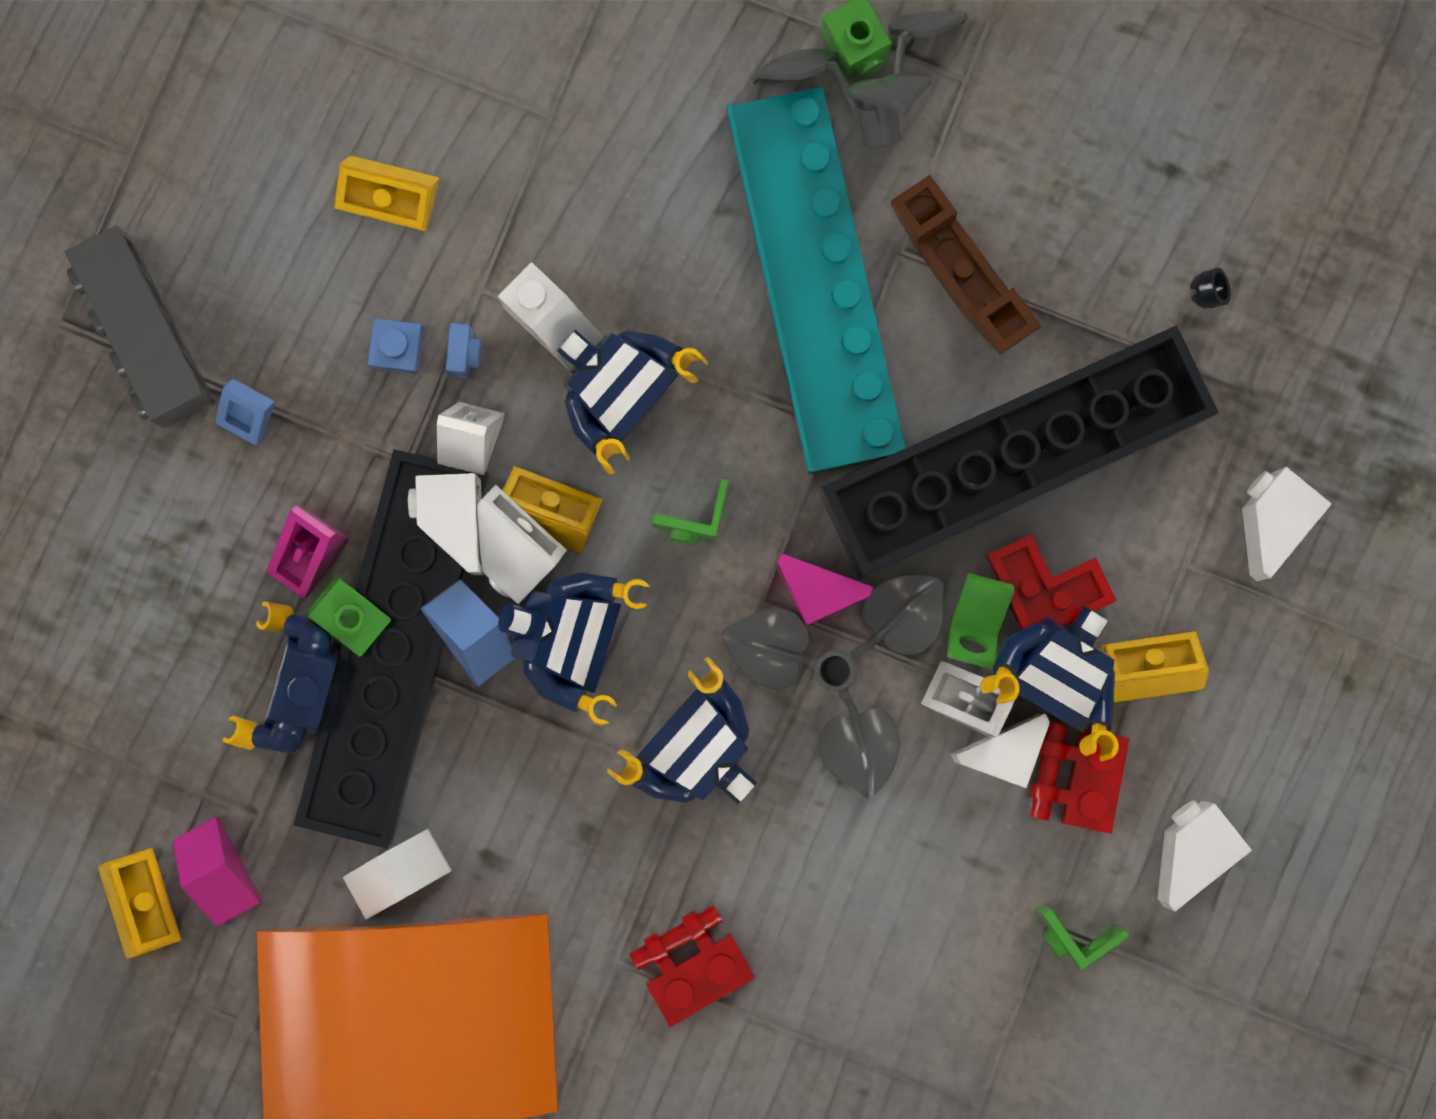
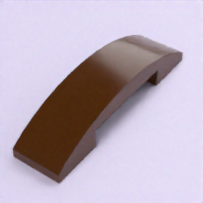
M931 175L891 200L890 204L899 221L940 284L971 324L1000 355L1041 328L1040 323L1015 289L1008 290L956 219V209Z

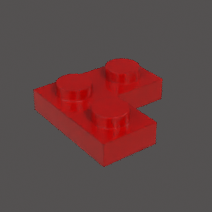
M1032 534L986 555L996 580L1014 585V594L1009 607L1020 630L1032 623H1039L1045 617H1049L1065 626L1075 620L1084 605L1097 611L1117 601L1096 558L1052 577Z

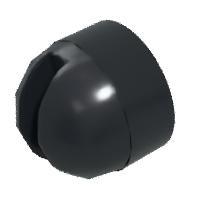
M1221 268L1203 271L1196 275L1190 284V289L1196 290L1197 293L1192 295L1191 299L1199 307L1204 309L1216 308L1227 305L1230 301V283Z

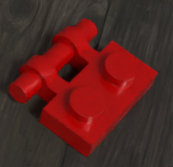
M1050 722L1045 740H1043L1039 754L1042 756L1037 782H1031L1029 797L1033 798L1030 817L1049 821L1052 802L1062 803L1064 807L1061 823L1112 834L1130 738L1114 735L1119 744L1118 752L1113 758L1101 762V748L1098 743L1094 754L1085 756L1080 751L1079 745L1081 740L1085 736L1090 735L1091 731L1085 729L1084 732L1078 730L1075 747L1064 744L1067 725ZM1061 759L1072 761L1067 789L1055 787Z
M714 905L698 914L695 910L682 917L683 923L660 936L657 932L644 939L645 945L629 953L638 971L653 962L661 970L662 973L648 980L646 986L669 1027L674 1026L755 978L731 933L716 942H713L708 930L723 922ZM694 940L700 951L675 964L670 952Z

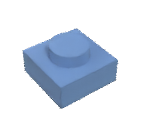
M374 318L368 366L371 369L418 374L424 327L417 323Z
M450 323L446 372L452 379L471 381L472 368H480L482 340L475 339V332L467 324Z
M232 379L222 388L215 424L257 445L267 434L275 401Z

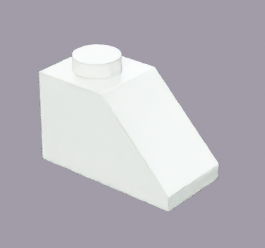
M532 262L498 295L503 308L571 373L576 368L557 352V349L576 329L596 348L604 340V337L568 296Z
M1287 467L1274 471L1271 474L1264 471L1248 488L1247 493L1251 496V499L1242 508L1249 575L1256 581L1272 578L1332 504Z
M475 473L416 476V488L409 489L408 491L410 518H417V525L467 572L474 576L484 575L481 567L476 505L482 499L481 479Z
M495 484L476 505L482 572L489 577L490 584L499 594L511 597L519 604L556 566L567 550Z
M1193 800L1182 806L1172 815L1171 818L1175 823L1164 831L1157 897L1163 907L1177 911L1252 851L1215 803L1201 801L1197 804Z

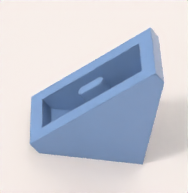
M458 580L420 608L475 686H480L515 659L511 653L512 646L508 635L499 630V618L462 580Z

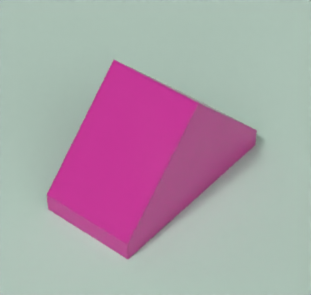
M296 505L289 512L266 573L303 599H306L349 539L310 511Z
M782 553L776 566L800 618L806 626L868 598L873 589V586Z
M219 816L173 840L181 888L216 926L262 903Z

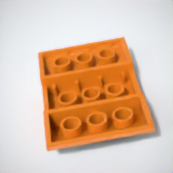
M549 913L460 918L443 922L373 926L338 925L256 931L263 1119H524L558 1112Z

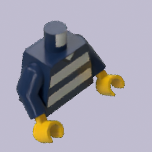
M575 329L557 349V352L577 369L564 385L569 391L564 403L573 433L597 456L604 471L608 474L615 473L607 462L613 454H621L629 462L630 456L621 442L678 377V374L673 370L676 369L688 382L696 383L699 379L687 371L688 366L694 361H701L703 364L708 365L706 358L696 349H683L658 335L627 330L618 335L613 333L607 335L596 348Z
M581 572L552 581L546 591L532 590L527 596L524 608L507 604L500 613L498 627L502 633L515 636L511 649L512 656L524 663V675L541 697L574 712H578L579 709L587 712L588 718L592 723L603 726L609 724V722L598 719L594 715V705L602 701L616 708L617 704L614 699L606 695H600L595 698L586 696V691L592 693L596 691L621 604L613 601L615 598H622L629 607L641 609L647 606V603L632 602L628 598V591L633 585L650 586L642 579H632L626 584L617 583V578Z
M264 601L262 606L268 608V619L266 622L257 621V627L260 630L285 633L288 636L264 723L259 725V723L235 715L228 718V721L236 723L235 733L231 738L223 737L222 740L226 744L246 750H252L256 747L289 753L300 748L305 735L311 737L318 729L336 667V648L330 647L331 634L316 622L294 614L293 608L290 605Z
M1084 605L1069 629L1053 619L1045 617L1039 623H1032L1007 636L1003 641L993 666L994 675L983 678L980 682L981 691L984 694L990 693L999 687L1000 694L996 699L997 705L1014 701L1020 695L1081 732H1084L1087 727L1091 734L1085 736L1079 745L1081 753L1085 756L1095 753L1097 743L1101 748V762L1113 758L1118 752L1119 744L1117 738L1113 733L1109 732L1112 729L1115 686V671L1113 667L1115 659L1095 645L1109 620Z
M709 657L704 658L710 666V671L703 678H696L692 671L689 670L688 677L697 689L637 757L623 749L617 752L627 760V765L620 772H614L612 769L607 768V773L620 784L632 785L653 798L688 803L696 797L704 800L717 785L732 800L739 804L752 790L757 782L736 764L748 750L744 743L750 732L742 702L725 679H723L722 671Z

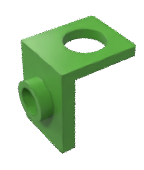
M721 479L711 526L654 514L652 520L653 527L671 531L669 539L677 542L698 545L699 537L716 541L728 488V480Z
M339 573L335 575L307 609L309 618L358 656H362L391 621L388 615L347 584L344 577Z
M971 573L967 574L950 622L946 655L948 658L993 669L996 661L998 634L1014 594V585ZM965 640L973 641L981 645L985 652H970L963 648L960 642Z
M1044 904L1035 909L1048 927V930L1042 935L1059 958L1066 954L1071 962L1081 970L1088 967L1130 936L1126 929L1115 924L1086 946L1079 949L1052 909Z

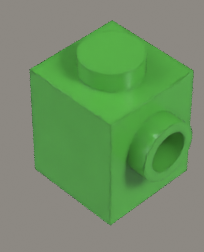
M852 0L822 16L820 35L830 51L836 52L835 62L838 63L847 81L858 75L862 79L868 78L879 72L886 65L885 60L888 59L892 42L867 0Z

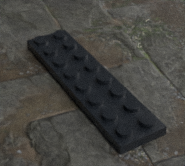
M393 449L356 588L357 592L388 615L391 621L362 656L355 654L343 643L341 645L294 826L385 849L392 847L445 642L420 608L455 582L462 580L464 568L417 525V518H410L408 491L409 489L416 488V476L470 474L472 472L440 465L436 459ZM485 472V475L476 474L481 479L482 498L489 477L487 472Z

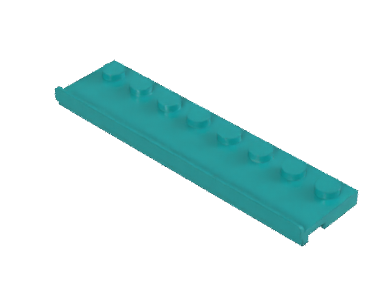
M823 86L733 106L731 104L726 105L807 473L816 474L829 469L876 461L905 449Z

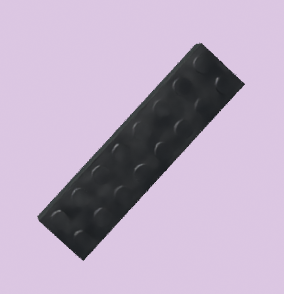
M1176 325L822 486L819 495L860 580L1199 425L1219 412Z

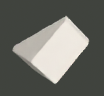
M458 402L439 414L437 420V463L485 475L505 413Z
M941 661L921 704L985 736L997 738L1014 701L997 705L996 699L1000 694L999 687L994 692L984 694L980 688V682L983 680V677Z
M1035 714L1001 730L997 738L985 737L951 753V756L955 763L1008 783L1027 788L1050 722L1046 714Z
M428 828L345 875L343 879L367 920L451 872L452 869Z

